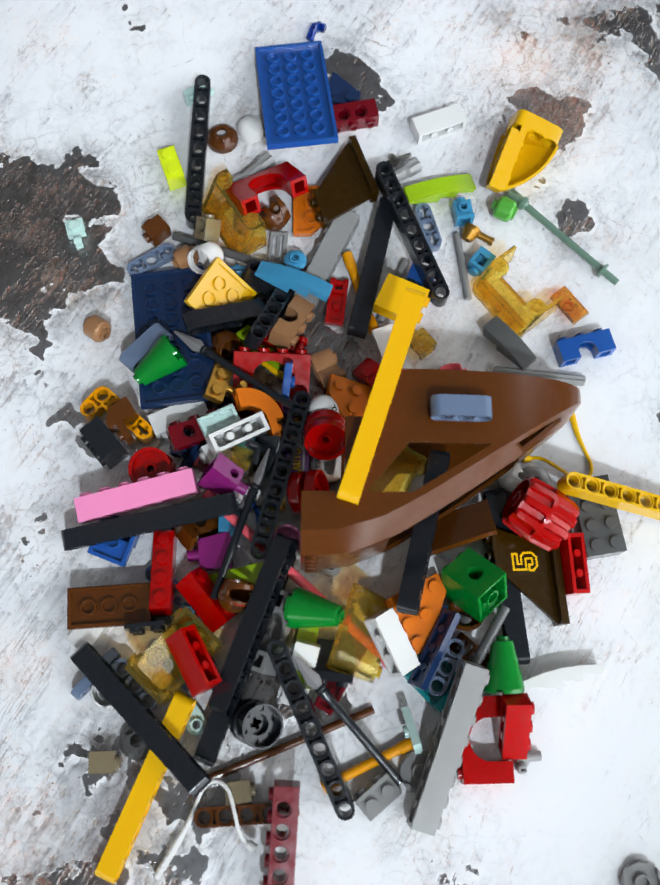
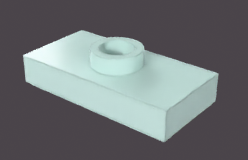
M232 403L204 415L196 421L204 437H207L209 434L241 420Z
M408 706L402 707L401 710L406 724L402 726L406 739H411L415 755L420 754L423 748L410 708Z

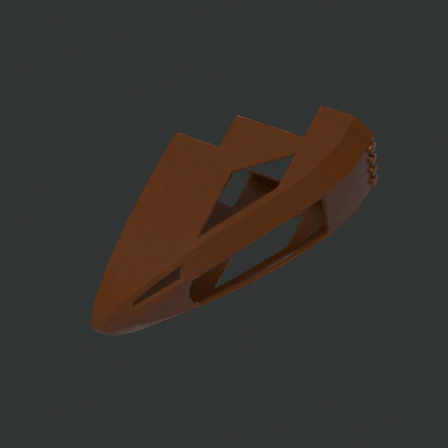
M402 369L358 505L338 499V491H301V569H305L306 573H316L317 570L354 565L382 554L408 540L412 536L414 525L436 511L440 510L438 520L445 517L515 467L559 431L581 405L580 389L566 382L529 375L469 370ZM435 394L490 396L492 399V420L485 422L432 420L430 396ZM345 416L344 453L341 454L340 485L363 416ZM430 450L450 452L448 471L413 492H383L397 475H425Z

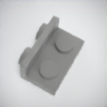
M387 772L376 774L371 779L372 784L367 789L363 786L355 794L357 798L354 802L370 822L402 794V791L389 777Z

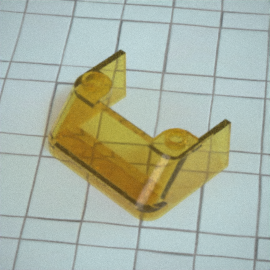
M514 245L486 268L474 282L472 292L493 317L497 316L519 337H522L554 313L561 304L563 297H558L547 306L541 299L537 298L526 303L503 278L508 273V263L511 262L517 249Z

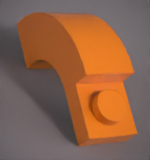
M236 388L234 390L233 396L238 412L249 410L258 413L262 411L270 427L267 431L268 435H283L282 426L280 423H277L284 417L278 404L269 395L253 388Z

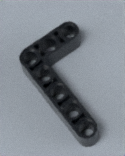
M253 259L248 261L241 277L247 284L270 297L244 339L246 347L251 350H257L283 310L293 290L289 289L286 293L255 276L254 274L260 262Z

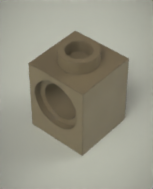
M204 213V217L196 216L194 238L219 242L222 220L215 219V215Z
M119 750L89 751L88 774L117 773L118 768H121L122 756L119 755Z
M251 778L225 782L231 790L235 804L252 802L253 796H256L255 783H251ZM225 790V799H226V806H227V805H231V804H230V800H229L228 794H227V792H226V790Z

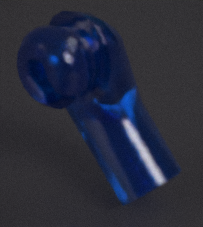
M322 21L312 23L306 40L314 41L316 33H324L326 31V24L322 23Z

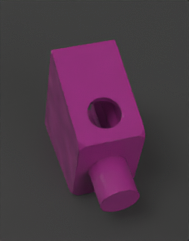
M220 452L204 469L197 484L219 495L236 491L244 496L249 488V485L241 481L244 470Z
M230 532L198 539V549L187 550L188 562L199 561V566L203 570L219 572L231 540ZM233 558L228 570L233 569Z

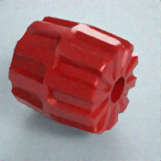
M531 476L525 478L511 493L503 508L501 521L524 540L545 551H551L552 549L556 550L560 546V542L569 537V530L575 527L580 509L575 502L561 491Z

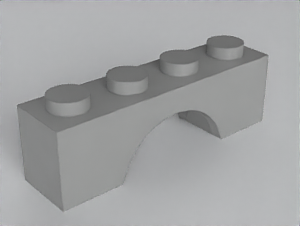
M281 590L269 621L267 632L251 668L253 671L274 677L276 675L267 652L269 642L275 637H281L287 641L291 628L286 627L288 620L284 619V607L287 596H292L289 592ZM274 643L271 646L275 653L283 651V646L280 643Z

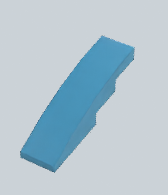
M266 261L260 262L254 274L286 293L289 289L304 297H307L310 293L324 302L329 298L334 286L298 269Z

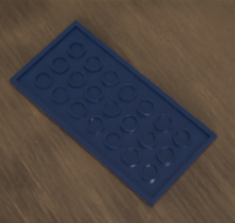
M203 265L197 266L198 268L204 270ZM190 267L131 275L135 340L153 324L159 323L173 335L170 344L172 343L176 346L187 361L186 363H188L186 367L148 385L143 383L139 385L142 410L210 401L203 398V394L215 362L202 356L199 352L192 351L174 333L176 330L189 335L182 315L193 309L184 300L203 275L195 273ZM211 332L191 336L200 339L204 345L213 350Z

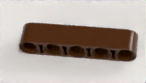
M273 801L235 804L239 825L271 824L267 823V818L263 815V809L267 806L272 807ZM280 802L278 807L284 809L289 804L287 802ZM231 805L203 806L195 812L194 823L199 828L235 826ZM244 808H250L253 811V817L250 820H245L242 817L241 813ZM227 809L231 812L232 817L230 821H223L221 819L220 813L222 810ZM201 811L209 813V822L203 823L200 821L199 814Z

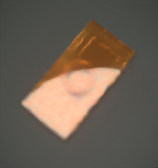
M566 286L550 297L573 325L589 313Z

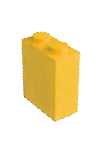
M388 273L374 302L373 312L395 321L406 288L426 293L421 308L422 312L423 308L427 309L431 298L428 297L430 290ZM421 312L417 321L418 324H420L424 315Z

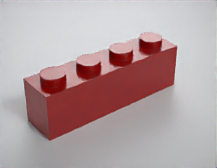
M174 530L154 532L149 610L152 616L173 615L177 538Z

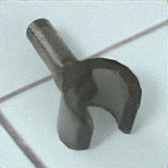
M392 153L388 156L389 160L387 162L392 167H396L400 161L411 157V153L398 157Z

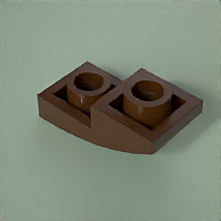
M193 523L172 528L179 542L188 551H192L194 544L198 541V532L195 531Z

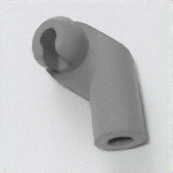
M528 751L527 759L515 760V770L519 774H525L530 762L542 761L541 751Z

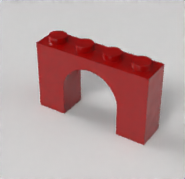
M287 161L224 186L228 203L245 218L261 212L258 194L262 192L283 190L292 198L309 192L306 175Z
M239 346V349L234 350V365L254 377L257 366L263 362L276 361L285 366L286 361H294L292 376L296 377L294 388H290V399L293 400L297 391L302 390L309 393L311 353H307L306 349H296V352H288L287 348H277V351H269L268 347L250 350L246 346ZM233 374V387L236 388L243 379ZM247 383L246 388H253L251 384Z
M502 695L483 696L482 703L476 711V722L483 718L500 717ZM469 732V743L467 747H464L462 764L457 768L456 772L457 779L461 780V784L515 783L513 761H485L479 758L471 748Z

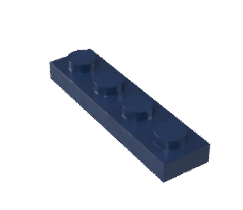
M442 608L419 656L420 665L413 669L407 683L421 690H427L462 615Z

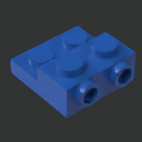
M113 516V517L105 518V519H102V520H100V521H105V520H109V519L118 518L119 516ZM140 535L89 546L87 553L126 567L132 549L136 547Z

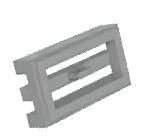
M270 231L267 261L283 265L284 256L287 252L288 232ZM274 236H277L275 260H271ZM282 236L284 237L282 260L278 261L280 241Z

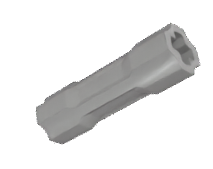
M264 152L246 169L226 181V185L275 166L273 156L269 152Z
M413 157L395 168L394 172L399 182L421 172L422 165L417 157Z

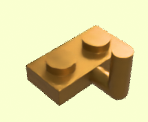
M215 363L203 398L221 405L226 392L233 395L236 388H246L248 384L243 380L236 388L229 385L232 372Z

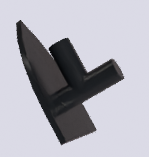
M256 436L255 442L251 440L246 441L245 446L252 449L251 464L254 474L267 449L270 448L264 475L268 472L277 456L281 436Z

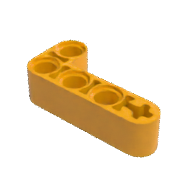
M100 386L81 403L80 412L90 422L97 416L101 417L120 398L109 388ZM108 395L105 400H100L101 396ZM95 408L92 413L86 414L88 409ZM137 414L139 418L133 424H128L126 427L141 443L150 444L155 439L153 428ZM140 427L142 428V430H143L144 432H146V433L148 432V434H147V435L142 434L141 431L139 430Z

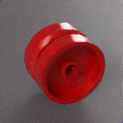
M321 409L307 417L304 423V445L312 457L319 460H331L344 453L345 419L338 412L331 409Z
M154 447L142 448L135 452L128 465L129 477L133 483L138 482V479L142 477H157V474L161 472H176V465L173 459L162 450Z
M321 469L309 470L307 473L305 471H297L290 474L287 491L292 511L296 515L301 514V491H329L327 477Z

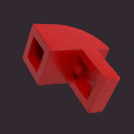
M366 358L352 371V377L359 383L373 388L380 365L373 359Z

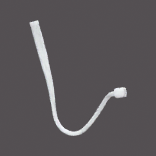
M212 779L206 788L214 783L224 787L230 800L238 836L246 844V848L254 852L258 844L252 840L248 841L243 836L231 790L224 781ZM204 790L197 796L185 824L153 873L156 879H161L192 823Z

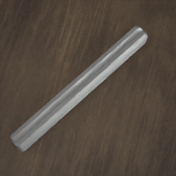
M495 366L493 372L537 376L566 382L575 386H584L586 383V376L529 369L523 371L519 368Z

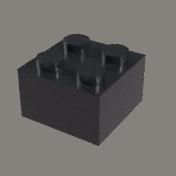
M99 416L79 429L83 435L80 439L103 467L107 465L109 469H112L129 456Z

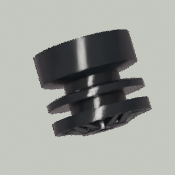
M253 698L240 701L235 712L229 718V727L232 735L240 742L259 750L270 748L277 743L284 727L283 717L277 708Z

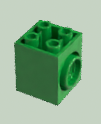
M469 547L464 552L459 553L456 559L447 564L441 571L442 583L446 589L445 597L480 623L508 597L506 572Z

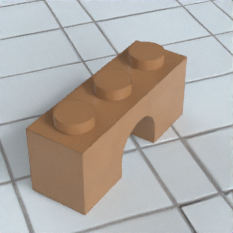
M295 295L284 315V318L290 322L279 318L271 330L268 342L288 350L291 346L295 347L300 338L298 335H303L307 328L306 323H311L315 315L313 313L315 305Z

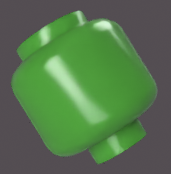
M501 196L499 200L495 199L491 206L493 217L503 222L513 220L519 208L516 207L517 202L506 196Z

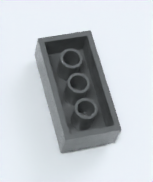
M608 474L594 476L596 478L609 481ZM566 495L580 509L574 529L575 533H584L587 560L620 555L627 551L616 508Z

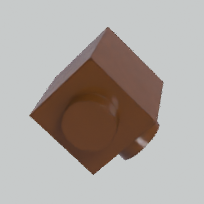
M159 214L152 219L146 220L141 226L143 239L154 247L172 235L169 225Z

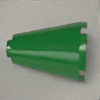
M165 334L157 340L133 370L135 373L133 377L139 385L142 383L148 385L188 365L176 346L169 343L170 339Z
M294 587L291 589V591H294L292 596H287L284 607V619L288 620L286 627L292 629L338 626L344 621L345 611L341 605L308 590Z
M496 636V640L493 641L490 648L486 667L489 670L490 679L487 686H484L483 692L496 694V692H503V694L525 692V686L513 640H509V636Z

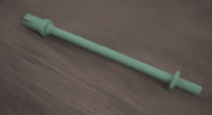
M515 188L507 193L506 197L515 200L519 210H526L598 271L597 277L603 275L614 286L619 282V279L607 270L608 264L602 266L529 204V198L523 197Z

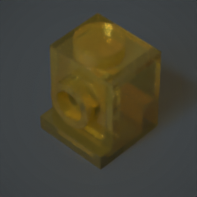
M423 327L418 331L414 330L410 342V347L422 361L437 346V342Z
M234 446L229 459L242 468L244 472L245 470L248 471L251 459H248V457L253 455L254 450Z

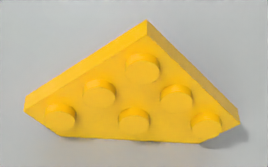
M215 257L184 302L193 310L252 300L257 292L219 257Z

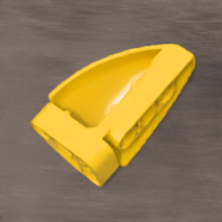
M518 110L510 118L505 131L506 135L503 134L500 137L489 169L485 188L495 193H501L519 187L531 180L548 165L559 148L557 145L563 130L559 126L527 110Z

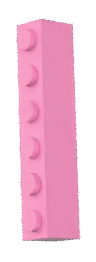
M188 466L177 468V472L169 473V471L158 473L157 477L154 478L149 476L139 478L138 482L135 483L122 482L116 488L103 487L97 493L79 494L80 497L74 498L78 522L86 524L200 494L195 471L192 468H188Z

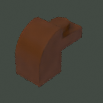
M127 397L115 402L109 408L106 414V424L112 433H117L122 442L126 440L128 445H131L135 440L126 426L137 420L139 416Z

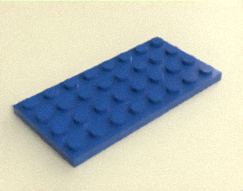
M322 40L255 47L267 150L338 143V133Z

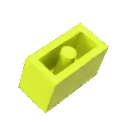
M174 145L157 150L159 162L169 190L173 191L186 187L185 176Z

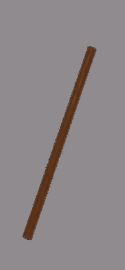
M369 706L349 716L356 722L375 714L372 706ZM338 719L322 727L325 734L346 725L341 719ZM300 735L208 775L211 779H221L306 742L303 735Z

